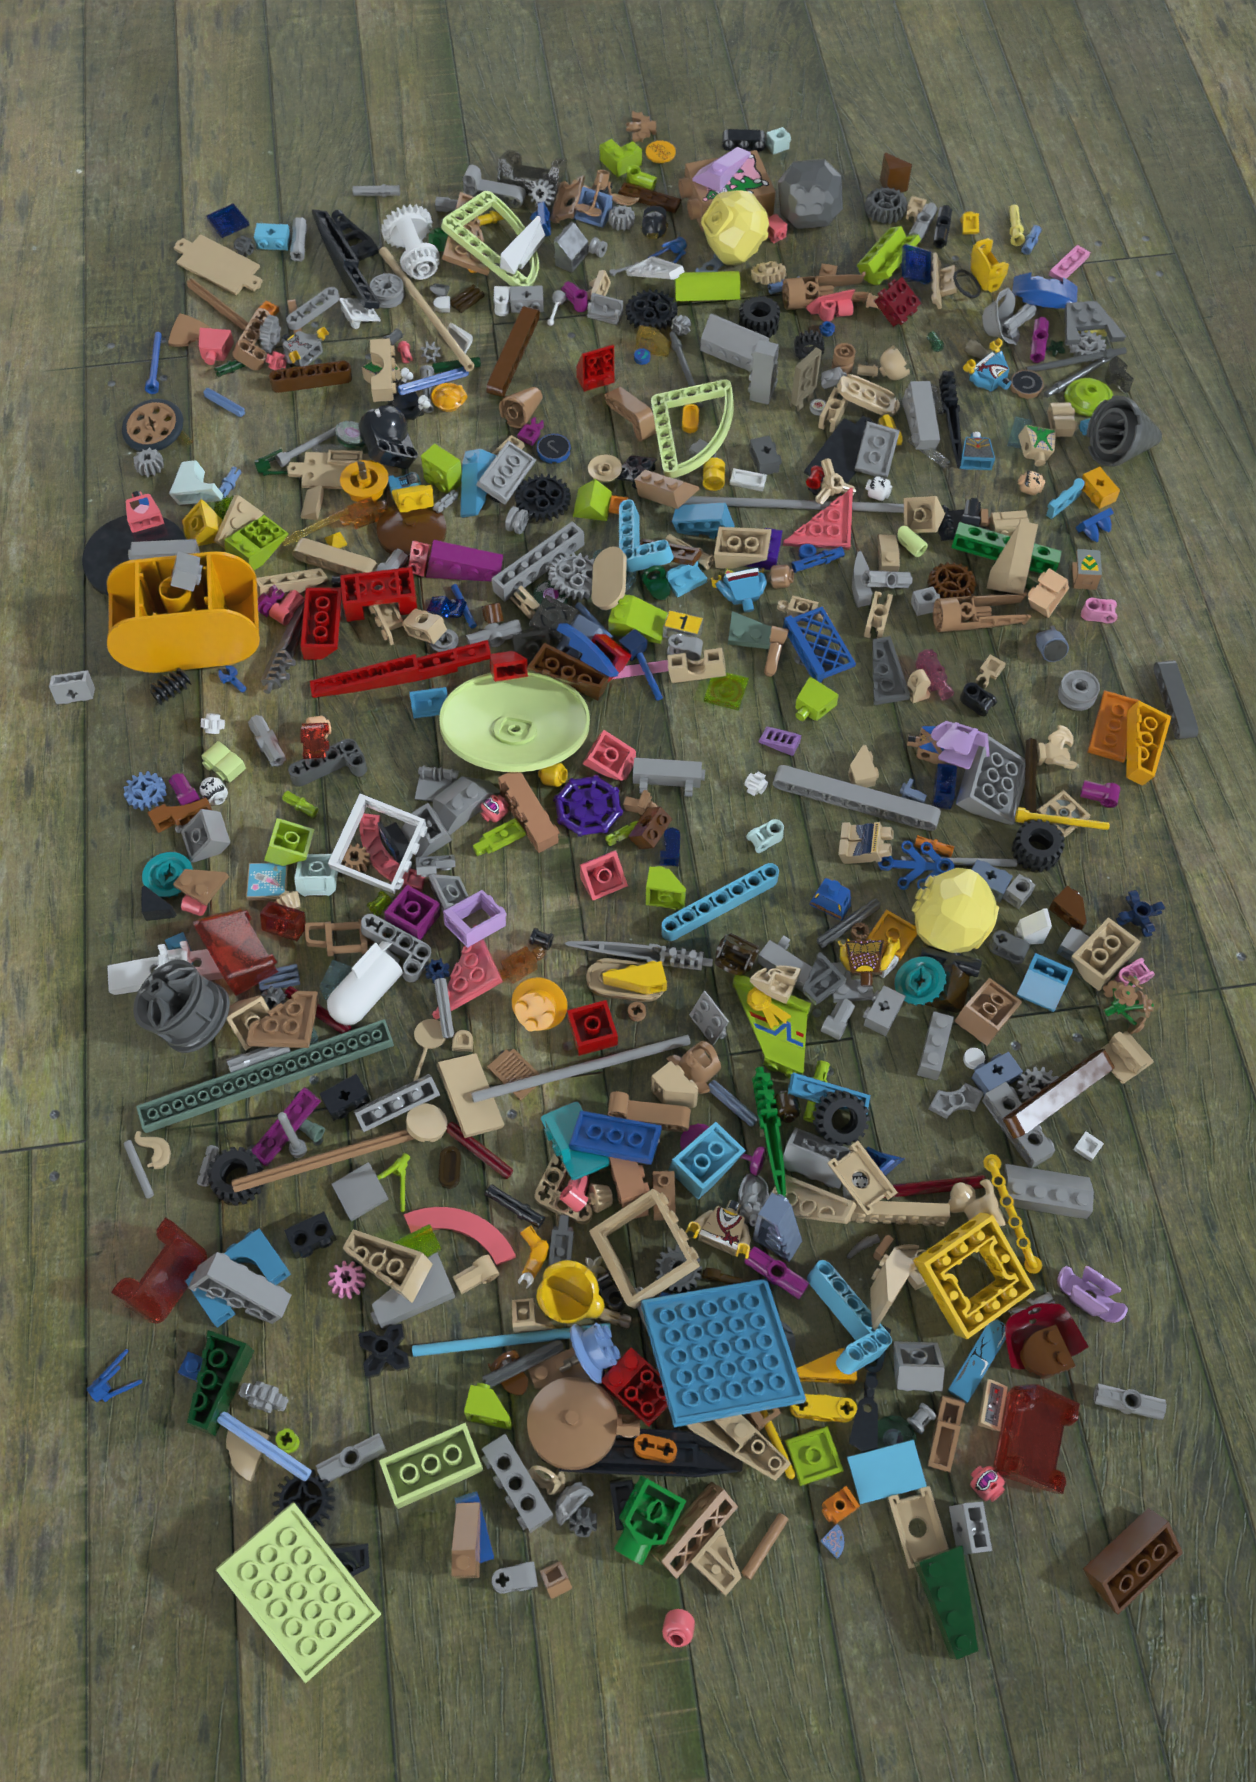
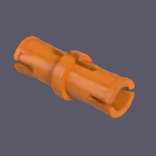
M917 835L914 847L921 848L924 842H929L937 854L951 858L955 847L938 842L937 839L931 840ZM925 846L923 849L929 851L930 847Z

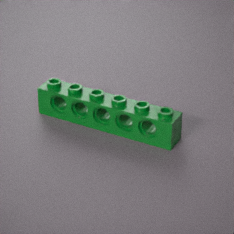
M959 522L951 548L997 561L1011 536ZM1034 543L1029 570L1041 574L1047 572L1048 569L1056 572L1062 551Z

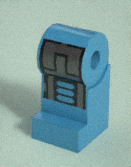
M414 472L397 478L391 475L388 480L391 496L392 490L422 485L418 474Z

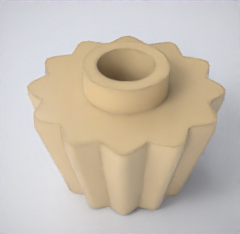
M298 891L284 892L278 896L279 899L273 902L284 915L291 914L301 908Z
M593 1183L589 1186V1193L587 1194L588 1203L594 1212L599 1213L611 1206L613 1198L609 1186Z

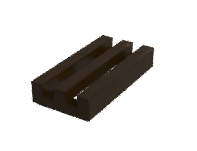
M473 284L450 300V305L460 313H463L484 298L485 294L483 291L480 292V289L476 288Z

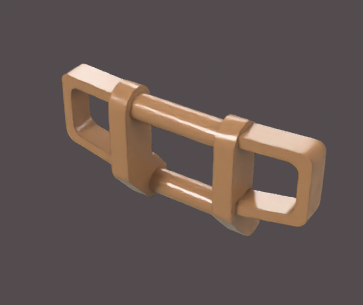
M358 919L357 922L331 923L329 921L305 924L306 945L309 947L327 948L328 957L343 953L361 952L365 954L368 951L367 945L375 942L366 938L361 933L362 919ZM325 929L326 941L311 940L309 938V930ZM359 929L360 944L333 946L332 931Z

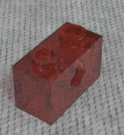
M269 901L260 912L262 931L294 941H298L305 932L306 919L304 911Z

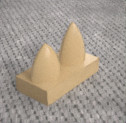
M600 270L597 278L589 283L593 288L586 291L587 299L591 300L592 293L603 296L607 295L611 281L605 270Z

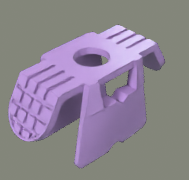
M945 721L936 726L931 733V737L938 741L936 745L945 749L938 756V759L970 769L979 746L986 747V756L990 757L988 734L980 732L976 728H971L957 722Z
M1068 1266L1061 1269L1057 1284L1060 1291L1068 1295L1073 1304L1093 1317L1098 1316L1106 1322L1116 1323L1125 1317L1128 1311L1127 1306L1123 1303H1117L1108 1297L1121 1292L1122 1289L1089 1266H1085L1082 1279L1076 1276ZM1085 1291H1092L1095 1294L1096 1299Z

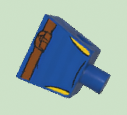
M825 878L809 905L842 921L851 907L850 890L840 885L836 880Z

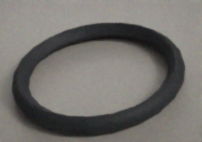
M956 270L953 280L957 289L966 297L977 298L981 293L978 280L967 270ZM958 273H965L972 278L978 289L977 294H968L960 287L956 278Z

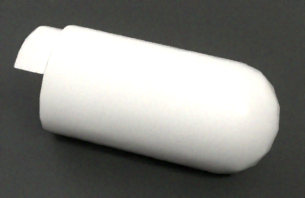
M382 941L379 945L375 942L352 967V971L330 994L327 999V1008L330 1016L336 1022L343 1025H352L359 1022L403 974L401 967L398 965L400 959L387 949L391 945L390 942Z

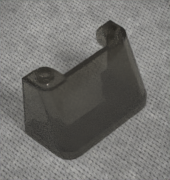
M507 150L498 159L497 182L522 187L526 191V195L529 196L528 194L533 192L530 190V186L534 187V181L538 182L539 179H543L544 182L548 180V186L553 185L551 191H555V194H551V196L555 198L566 172L567 159H555L551 164L550 170L522 165L521 154L517 151Z

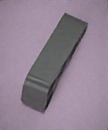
M344 739L291 764L288 771L292 783L295 786L301 787L346 765L354 776L360 777L367 772V765L357 743L353 739Z

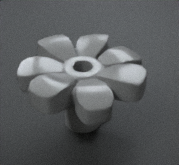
M754 1202L753 1206L747 1203L744 1204V1209H741L739 1214L745 1218V1224L750 1223L751 1226H756L757 1217L762 1208L759 1202Z

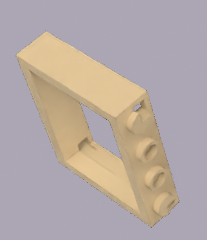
M654 1189L645 1193L589 1231L624 1301L634 1309L641 1305V1300L656 1296L700 1267L696 1260L699 1258L693 1247H689L687 1234L682 1228L678 1227L677 1222L679 1220L672 1210L670 1211L667 1206L669 1203L663 1192L660 1194ZM657 1204L687 1261L636 1294L607 1236Z

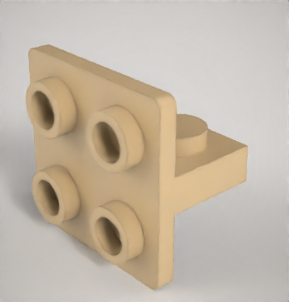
M1119 1031L1113 1035L1107 1045L1101 1048L1106 1050L1115 1066L1111 1072L1122 1084L1132 1079L1154 1062L1128 1031L1124 1033Z

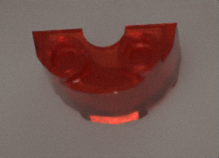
M328 722L302 723L300 736L301 743H303V759L326 758V751H329V740L325 739L326 734H329Z

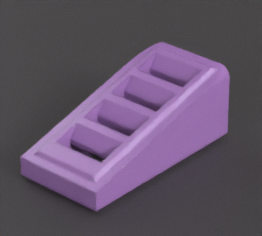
M766 727L759 743L793 756L800 744L801 735ZM768 734H772L770 739H766Z

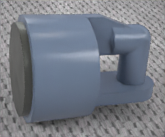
M1054 625L1049 626L1048 630L1036 634V645L1045 660L1056 662L1066 656L1069 645L1063 634L1057 631Z

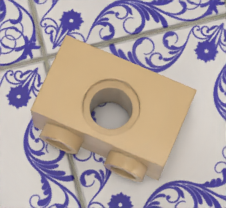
M416 608L402 622L408 636L432 644L447 630L441 616Z

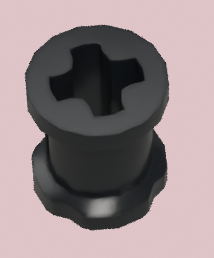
M534 928L529 944H537L545 947V950H549L554 934H547L539 931L538 928Z

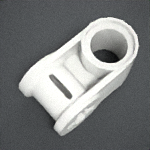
M494 286L495 314L506 316L509 313L511 302L510 287Z

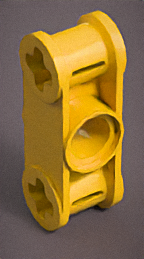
M805 1394L806 1401L802 1405L806 1407H804L803 1411L799 1410V1406H796L797 1404L790 1405V1412L794 1417L821 1422L846 1423L851 1421L857 1412V1405L852 1399L822 1394ZM843 1406H847V1410L850 1411L848 1415H845L844 1410H841Z

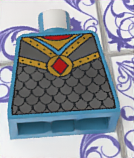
M973 432L971 437L965 438L959 469L992 470L995 456L989 438L981 437L979 432Z

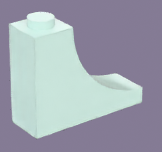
M196 460L182 462L169 493L178 505L198 503L200 499L205 502L221 501L223 498V494L214 483L203 482L205 471Z

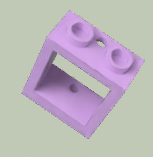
M483 890L443 911L444 925L467 948L506 926V912L504 908L499 907L493 898ZM482 908L491 918L471 929L462 919Z

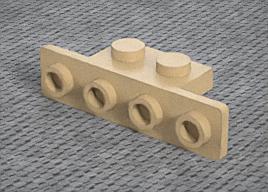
M937 252L933 253V260H931L933 271H931L933 283H931L933 290L931 298L933 304H936L937 308L941 309L942 297L957 293V287L953 280V275L957 269L955 265L941 269L940 259Z
M395 603L368 606L371 614L375 613L376 615L374 619L377 626L383 629L381 633L384 640H388L390 646L394 645L390 631L403 626V619Z

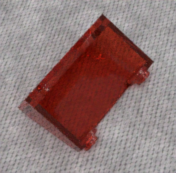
M241 908L200 918L193 922L211 957L235 996L278 972L275 967L278 962L272 953L268 955L249 923L252 920L247 910L242 911Z
M166 1217L159 1225L156 1233L158 1239L165 1244V1247L142 1279L138 1282L130 1277L123 1278L111 1291L125 1307L154 1324L161 1323L167 1318L188 1288L185 1280L189 1278V1275L201 1263L207 1260L206 1250Z
M1038 1384L1014 1386L1009 1391L993 1464L996 1472L1003 1478L1051 1493L1064 1494L1066 1477L1062 1471L1056 1470L1064 1426H1071L1078 1420L1080 1403Z

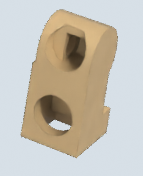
M923 669L916 670L908 679L907 687L912 703L930 697V692L927 688L931 682Z

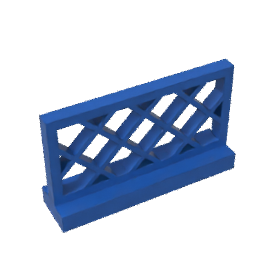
M823 606L796 617H792V615L785 617L783 628L789 630L787 636L812 678L821 683L824 678L855 667L854 659ZM821 614L823 622L813 620L812 618L814 615ZM797 622H807V628L798 626ZM810 624L819 626V632L809 630ZM822 628L830 630L832 633L831 637L821 634ZM806 634L815 636V643L807 641L805 638ZM818 638L829 641L827 647L817 644ZM830 643L838 644L840 650L837 651L829 648ZM814 649L825 651L823 657L815 655ZM827 652L837 655L836 660L826 659ZM839 656L846 658L849 663L845 665L838 663ZM822 664L832 665L833 668L825 672Z

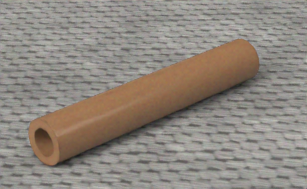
M781 1513L777 1515L741 1572L747 1579H752L789 1519Z

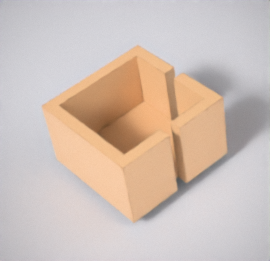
M1051 569L1040 575L1038 579L1039 585L1036 588L1032 587L1028 593L1030 607L1047 618L1050 617L1069 589L1068 580Z

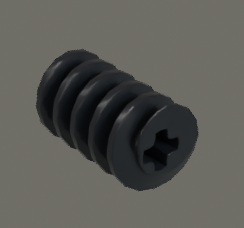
M179 667L175 668L176 674L172 671L169 672L170 678L164 675L163 681L160 679L156 681L157 685L154 683L150 684L151 689L149 690L161 706L163 705L161 699L168 702L167 695L174 698V691L181 694L180 687L187 690L186 683L191 685L187 675Z

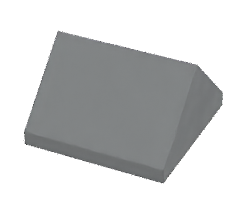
M437 874L429 876L431 889L437 902L440 903L442 912L469 897L459 876Z

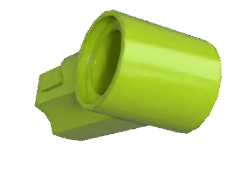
M631 165L627 168L626 183L654 190L657 183L656 177L641 172L640 168L636 165Z

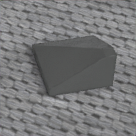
M438 283L430 286V290L438 297L447 296L450 289L449 285Z

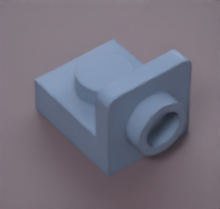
M910 778L907 784L903 783L899 792L902 794V798L925 803L927 795L919 790L911 789L913 779Z

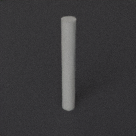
M131 1140L123 1143L145 1197L151 1198L154 1196V1193Z

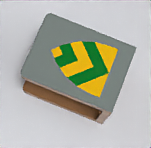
M1078 549L1077 562L1072 563L1073 588L1096 590L1102 576L1100 551Z

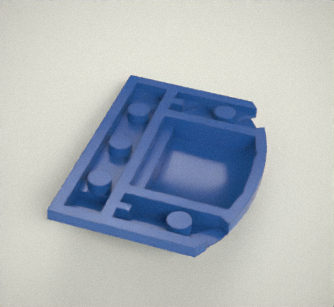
M1025 273L1014 277L1012 293L1014 296L1023 297L1022 302L1049 308H1065L1066 303L1077 302L1078 287L1064 277L1063 281H1059L1054 278L1044 279L1041 276L1031 277V273Z

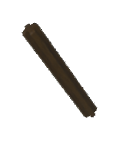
M1033 738L1026 740L1024 808L1029 810L1030 813H1036L1037 740Z

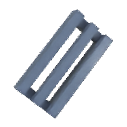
M297 964L257 972L261 993L264 990H268L270 986H273V988L281 987L282 989L301 985ZM295 977V979L283 981L284 979ZM275 981H276V982H279V983H274V984H269V985H265V986H264L265 983H270V982H275Z

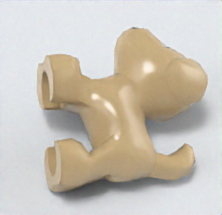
M984 1179L980 1181V1184L986 1189V1194L976 1199L975 1190L971 1185L961 1182L953 1186L948 1202L951 1213L965 1212L968 1220L982 1212L993 1215L999 1227L1008 1224L1006 1216L999 1208V1201L994 1195V1188L990 1180Z

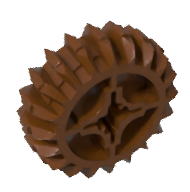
M946 562L945 565L940 563L938 567H934L933 571L929 574L927 585L928 588L934 587L940 598L972 596L976 582L975 576H972V571H968V566L963 568L962 564L956 565L955 562L952 564Z

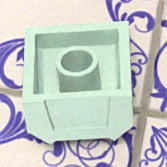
M308 854L306 860L297 863L295 874L296 891L306 897L307 895L330 896L336 890L338 871L331 869L328 865L332 854Z

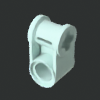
M770 820L766 824L751 830L746 838L753 843L755 851L761 853L783 839L784 825L780 820ZM772 830H777V831H779V832L773 833V832H771V831H772Z

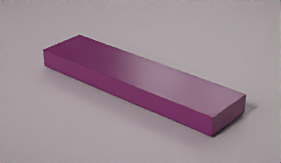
M305 1087L284 1110L294 1132L297 1131L321 1102L319 1098ZM279 1119L274 1122L251 1150L264 1166H267L289 1140Z

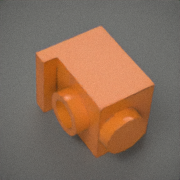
M845 1486L822 1503V1513L829 1522L833 1521L836 1525L856 1511L860 1505L848 1487ZM836 1502H842L844 1508L838 1510L835 1506Z

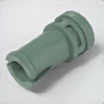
M307 1119L298 1128L306 1133L307 1137H310L314 1142L319 1141L325 1132L324 1127Z

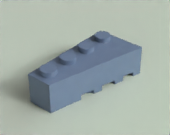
M771 1193L758 1214L753 1240L790 1262L802 1242L792 1205L788 1199L781 1194Z

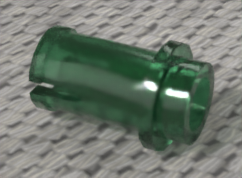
M935 331L928 333L926 338L932 345V350L936 352L942 351L944 342L939 339Z

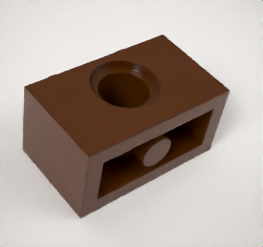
M661 806L646 808L628 838L639 849L654 848L672 821V818Z

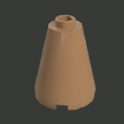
M530 387L504 397L499 403V411L502 418L505 417L508 421L507 424L513 428L523 427L542 401L541 391L536 387Z

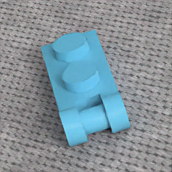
M1080 478L1075 479L1072 487L1064 490L1056 500L1052 499L1047 506L1046 516L1050 519L1054 518L1080 497L1085 484L1084 480Z

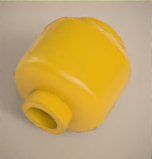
M557 763L539 769L538 776L544 785L560 787L566 782L568 772L562 763Z

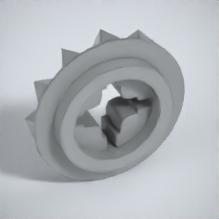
M447 629L434 644L430 643L433 651L442 652L458 647L459 639L454 631ZM447 638V643L442 645L441 642H444Z

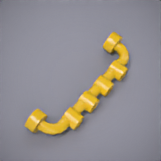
M994 1154L987 1155L984 1158L983 1164L991 1172L992 1184L998 1189L1001 1197L1000 1204L1006 1209L1009 1217L1008 1224L1014 1229L1017 1237V1246L1022 1249L1026 1259L1024 1262L1025 1269L1031 1274H1037L1042 1270V1261L1033 1255L1030 1248L1031 1242L1025 1236L1022 1220L1017 1216L1013 1206L1014 1200L1008 1194L1005 1186L1006 1180L999 1171L1001 1160ZM1002 1178L1003 1182L1000 1185H996L995 1180ZM1005 1198L1011 1199V1203L1009 1205L1003 1204V1200ZM1015 1218L1019 1219V1224L1017 1226H1013L1011 1224L1012 1220ZM1026 1239L1028 1242L1027 1246L1021 1247L1020 1241Z

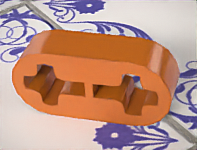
M641 1434L634 1441L635 1453L645 1459L670 1463L677 1455L676 1444L666 1438ZM643 1441H647L649 1446L645 1451L641 1450V1446L638 1445L643 1444ZM665 1446H668L673 1453H668V1456H664L662 1450L665 1449Z

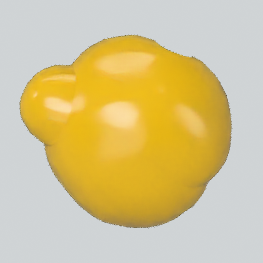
M563 1260L550 1265L544 1271L543 1281L537 1289L536 1299L540 1309L548 1317L560 1323L570 1324L584 1318L595 1319L602 1314L604 1301L599 1295L598 1282L592 1271L585 1265L576 1261Z

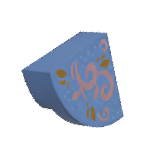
M838 1524L820 1541L836 1559L839 1558L844 1548V1535Z

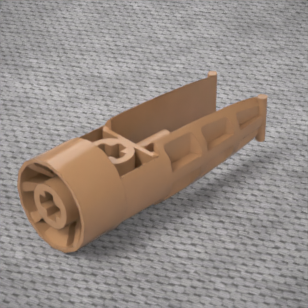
M865 272L862 275H826L784 279L782 285L784 307L786 310L806 308L816 298L834 294V287L862 283ZM854 292L851 298L852 302L862 301L865 303L869 292Z
M1024 592L1022 595H974L936 599L933 606L935 628L938 632L988 627L994 628L996 626L1016 623L1025 625L1031 618V615L991 616L992 609L990 606L1021 603L1027 593Z

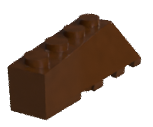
M546 643L543 644L527 667L529 671L544 674L568 684L575 690L597 701L606 690L609 676Z

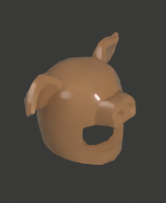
M705 1041L697 1043L682 1058L677 1055L667 1058L668 1062L671 1061L675 1066L679 1065L685 1073L684 1076L688 1080L695 1082L698 1087V1094L710 1091L706 1083L721 1069V1063L715 1049Z

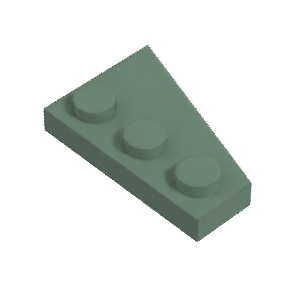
M732 611L728 644L769 649L771 644V626Z

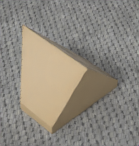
M534 1298L512 1300L514 1334L557 1329L535 1304Z

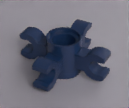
M1137 890L1128 892L1129 896H1126V901L1131 906L1132 911L1119 913V917L1116 918L1118 925L1121 926L1131 922L1141 927L1145 938L1152 936L1155 927L1150 922L1149 917L1161 915V910L1165 909L1163 903L1157 902L1150 906L1148 903L1140 901Z

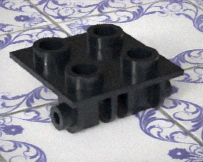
M631 455L623 464L621 474L616 479L632 481V487L637 489L634 479L644 470L654 472L656 470L655 462L657 458Z
M942 505L945 515L938 529L941 541L954 540L958 524L961 522L965 509L949 511L946 505Z

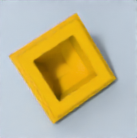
M341 532L324 538L329 546L336 548L347 546V542Z

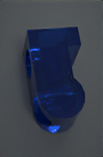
M671 827L664 832L663 843L666 851H660V866H679L681 835L680 831L676 828Z

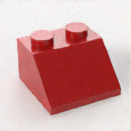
M595 634L591 640L609 658L619 673L624 669L632 656L606 634ZM609 677L608 682L611 681L614 677Z

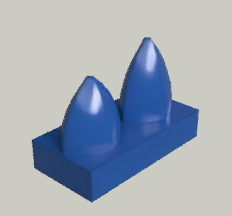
M543 201L538 203V210L531 215L530 220H534L537 216L540 217V223L546 237L551 235L550 212Z
M1110 507L1083 521L1075 528L1078 533L1084 531L1091 540L1098 542L1099 531L1097 525L1102 530L1110 532L1112 525L1109 516L1114 513Z

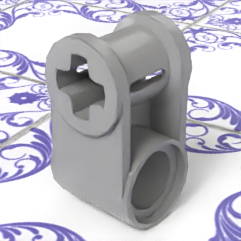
M678 634L669 637L668 655L686 653L689 660H700L703 646L701 639Z
M534 1562L521 1563L497 1570L492 1576L494 1590L504 1594L537 1588L538 1582ZM504 1575L505 1579H509L506 1582V1587H501L500 1583L496 1584V1581L500 1579L499 1576Z

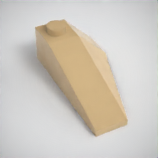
M1024 521L1019 522L990 570L987 589L1017 595L1024 593L1038 524Z

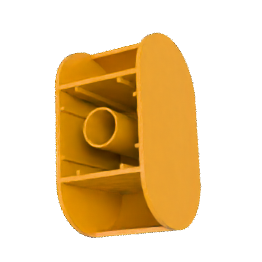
M215 551L190 554L200 557L199 565L203 566L199 586L195 585L194 591H189L171 586L176 555L129 560L117 565L109 573L107 579V591L109 594L107 648L110 655L117 662L128 668L150 673L175 671L177 667L187 670L232 665L249 658L257 650L260 642L257 577L253 568L242 558L226 552Z

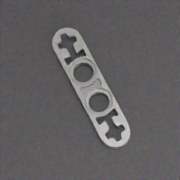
M328 287L289 314L286 318L289 329H300L338 302V290L334 287ZM319 302L323 303V304L320 305V306H316V305H315L316 303H319ZM305 311H310V312H311L310 314H307V315L303 314Z

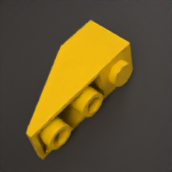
M649 961L644 965H630L625 969H610L602 973L603 984L646 995L667 991V980L662 961Z

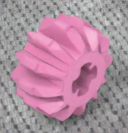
M343 1261L341 1268L335 1265L336 1272L329 1273L332 1279L328 1281L329 1286L333 1287L331 1290L333 1294L339 1293L341 1299L346 1293L349 1299L352 1298V1292L359 1295L358 1287H365V1283L362 1280L366 1278V1275L361 1273L362 1267H356L353 1261L349 1266H347L346 1261ZM350 1276L351 1281L349 1282L347 1280V1283H344L343 1279H347V1277Z

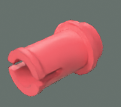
M401 341L397 349L401 353L403 363H410L413 360L410 353V345L406 341Z

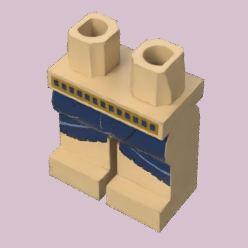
M850 822L842 823L838 855L843 864L882 862V857L891 856L892 854L891 844L884 843V840H892L894 832L891 827H882L880 822H874V824L866 823L864 825H851Z

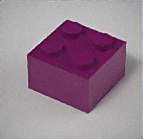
M406 885L385 911V921L421 940L439 918L440 903Z

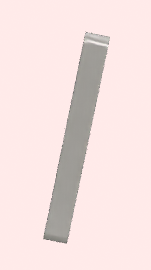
M786 765L778 766L773 780V786L779 790L927 831L936 830L941 814L940 809L935 806Z

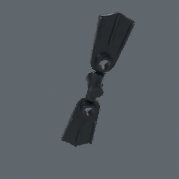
M882 1325V1326L886 1329V1331L890 1334V1333H891V1329H889V1328L885 1327L884 1325ZM887 1349L879 1358L874 1360L877 1366L872 1367L870 1364L864 1366L868 1371L864 1383V1398L857 1405V1412L849 1439V1444L857 1447L862 1452L878 1448V1406L874 1401V1392L878 1385L876 1373L883 1367ZM869 1406L871 1412H865L863 1407Z

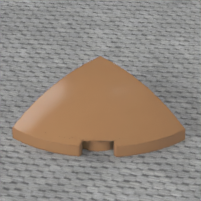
M180 313L172 328L168 345L184 347L189 346V343L196 340L199 342L200 328L211 327L195 318Z

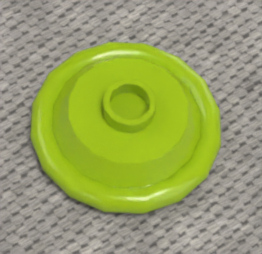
M1080 378L1071 382L1066 387L1064 393L1065 402L1071 403L1075 413L1086 417H1091L1096 407L1103 400H1109L1113 396L1111 389L1105 383L1093 378Z

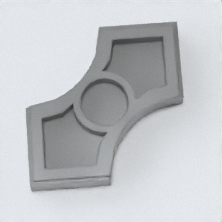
M967 1083L954 1092L938 1090L928 1110L946 1119L950 1114L961 1109L975 1112L984 1092Z

